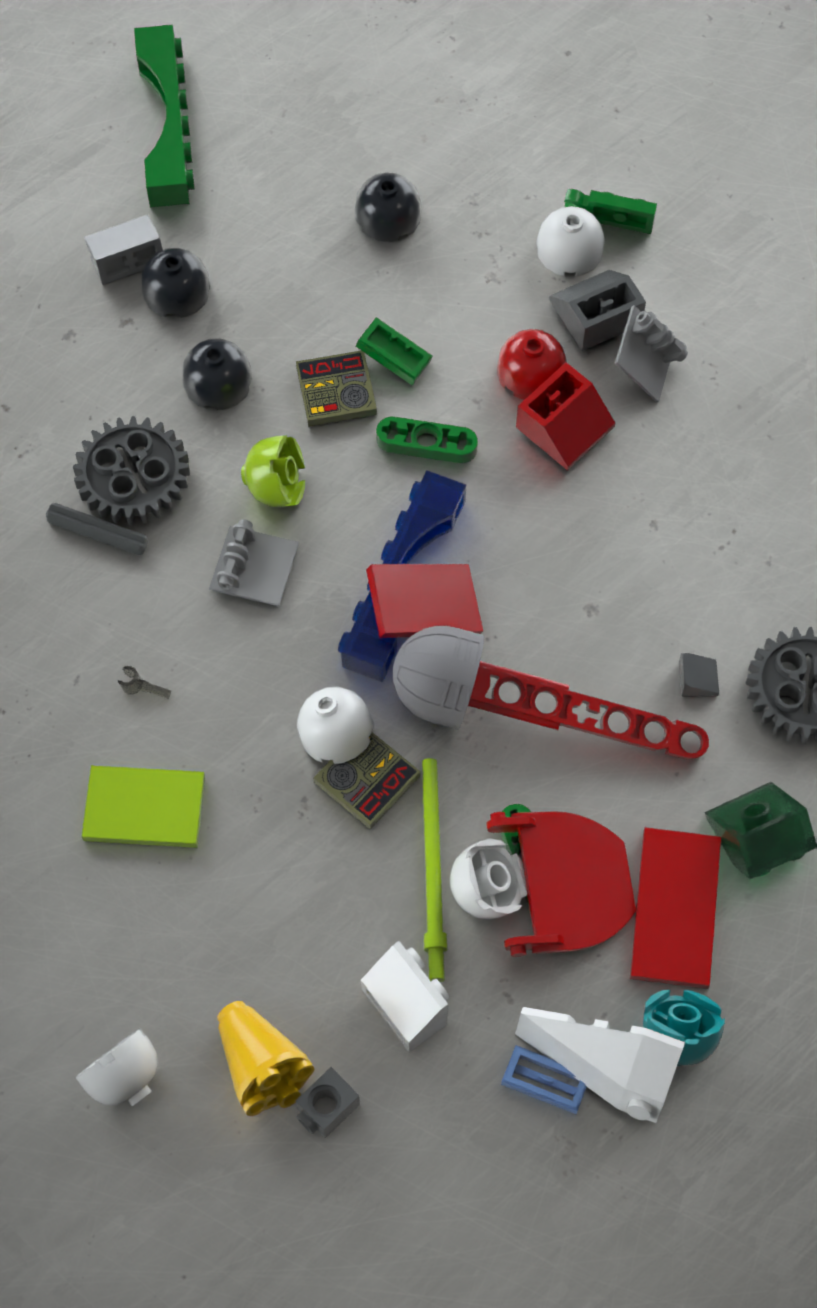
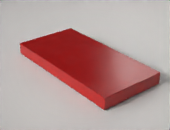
M644 827L630 979L709 989L721 847L720 836Z

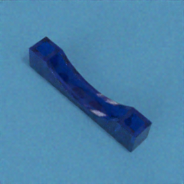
M426 470L421 482L415 481L409 495L411 504L407 511L402 510L398 516L395 525L397 534L393 541L388 540L381 554L382 564H409L424 547L435 539L451 532L466 502V484ZM368 582L367 590L369 593L365 602L360 600L357 603L352 617V621L355 623L351 632L345 631L338 645V652L341 653L343 668L383 682L397 653V638H380Z

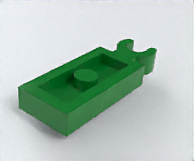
M567 189L564 207L583 208L592 213L598 222L603 225L646 234L652 233L657 203L647 202L644 199L618 196L610 192L591 190L589 196L576 189Z

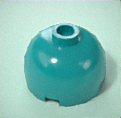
M671 989L662 990L651 995L645 1003L643 1028L685 1042L677 1066L694 1065L707 1060L719 1046L723 1035L725 1018H721L722 1009L707 996L689 990H684L683 996H670Z

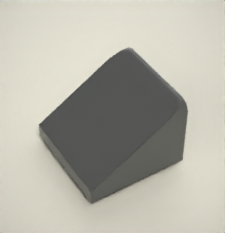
M681 653L679 660L681 696H719L716 659L691 653Z

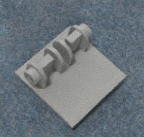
M633 305L615 364L653 400L659 402L669 364L676 360L678 362L683 361L688 355L687 346L682 341L674 338V333L668 330V327L662 324L655 314L640 311Z
M241 519L238 524L229 527L209 590L280 606L299 542L255 532L252 529V522Z

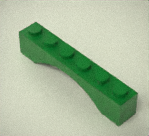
M173 25L134 28L136 57L140 76L152 85L166 107V120L162 134L154 149L144 159L149 205L151 208L190 204L189 190H195L193 169L187 170L186 163H193L191 143L184 142V136H190L188 116H182V110H188L186 89L180 90V84H184L186 81L184 64H178L177 58H183L181 38H175Z

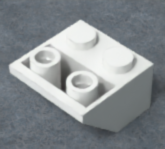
M398 941L391 946L361 979L363 993L408 1052H411L447 1025L449 1007L446 1001L449 999V995L437 979L430 981L422 971L425 964L418 953L412 947L406 950L402 943Z

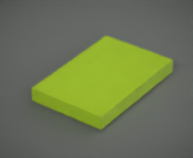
M91 765L82 829L83 841L198 848L205 783L204 772Z

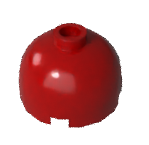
M527 329L519 331L508 338L500 350L497 364V375L500 384L504 389L506 386L509 390L513 391V396L525 400L567 362L563 346L553 335L543 330Z

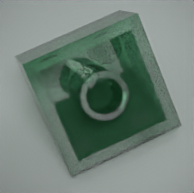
M771 781L705 812L706 819L716 836L721 837V845L731 863L749 879L764 876L771 869L788 861L798 860L805 853L817 848L807 808Z

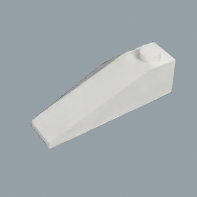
M523 1007L515 1033L518 1037L544 1056L563 1065L576 1076L574 1078L584 1082L589 1089L615 1108L627 1112L635 1119L657 1122L685 1042L643 1027L632 1026L630 1032L609 1029L608 1021L595 1019L594 1025L576 1023L574 1018L567 1014Z

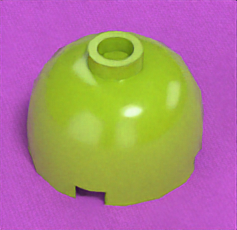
M282 435L260 440L250 449L245 464L241 468L243 483L248 487L256 500L269 507L298 505L303 498L305 480L298 482V469H305V465L296 439Z

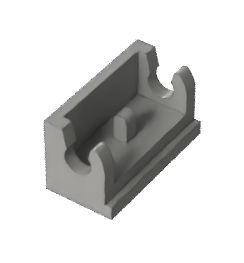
M148 215L84 237L92 255L90 257L102 285L143 271L146 263L157 252L163 250L160 237Z

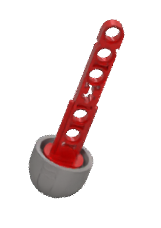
M450 626L429 627L415 633L405 641L394 661L393 683L400 701L411 713L434 724L459 730L467 707L470 706L554 730H559V726L651 751L666 749V755L684 760H693L701 757L709 747V737L706 731L697 725L675 720L672 723L665 716L570 691V685L480 661L484 644V635ZM490 677L497 679L492 688V699L485 697L490 688ZM508 682L518 687L520 696L516 702L506 703L500 698L499 688L502 684ZM546 692L555 698L556 707L553 712L542 713L537 709L535 699L538 694ZM584 703L586 704V711L598 714L600 713V707L605 708L606 710L600 719V729L595 727L598 720L588 717L582 723L578 722V715L572 713V709L578 708ZM614 712H620L627 717L628 727L623 733H615L609 728L608 719ZM650 722H657L664 729V738L659 743L648 741L644 734L645 727ZM686 732H693L700 739V748L695 753H688L681 746V738Z

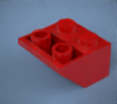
M567 362L523 400L517 408L516 428L567 471L608 434L616 424L593 383Z

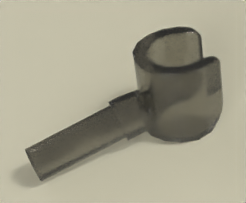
M132 666L123 667L122 670L125 675L133 678L130 682L117 680L125 693L133 695L143 691L169 699L171 690L143 680L138 671Z

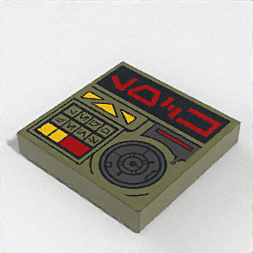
M360 350L296 361L308 427L377 415V407L364 352Z
M373 732L369 736L371 742L360 755L344 763L334 764L333 760H330L313 778L314 783L369 829L384 816L420 777V771Z

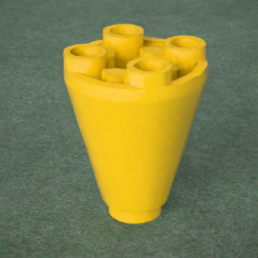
M235 1001L225 1006L217 1016L219 1022L218 1029L236 1096L247 1116L258 1115L262 1111L277 1105L281 1108H287L295 1104L296 1100L301 1096L299 1090L315 1070L307 1055L254 1008L246 1006L243 1001Z

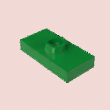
M377 317L358 339L355 346L411 385L419 378L433 355Z

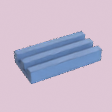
M516 1045L501 1085L577 1114L587 1087L585 1083L580 1080L578 1087H574L518 1065L519 1058L577 1080L574 1078L576 1077L574 1074L555 1060ZM516 1073L574 1096L573 1101L512 1076Z

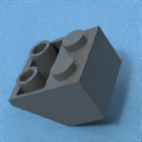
M607 270L549 296L550 302L581 351L623 334L631 307L635 305L640 311H645L646 306L644 297L630 276L612 270Z

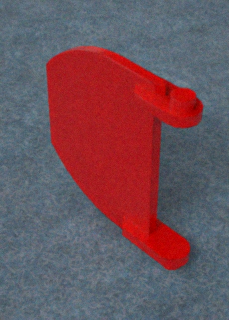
M505 812L490 814L491 820L486 823L488 832H518L534 933L532 936H517L504 940L505 950L510 951L511 957L525 956L527 954L526 950H532V953L542 954L588 949L605 942L629 922L636 912L625 842L615 833L596 821L567 812H523L511 814V817H506Z

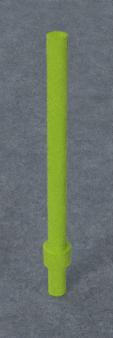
M427 758L422 760L427 933L424 934V951L428 953L429 980L437 979L439 982L445 981L444 952L448 950L447 933L443 932L438 769L437 760Z

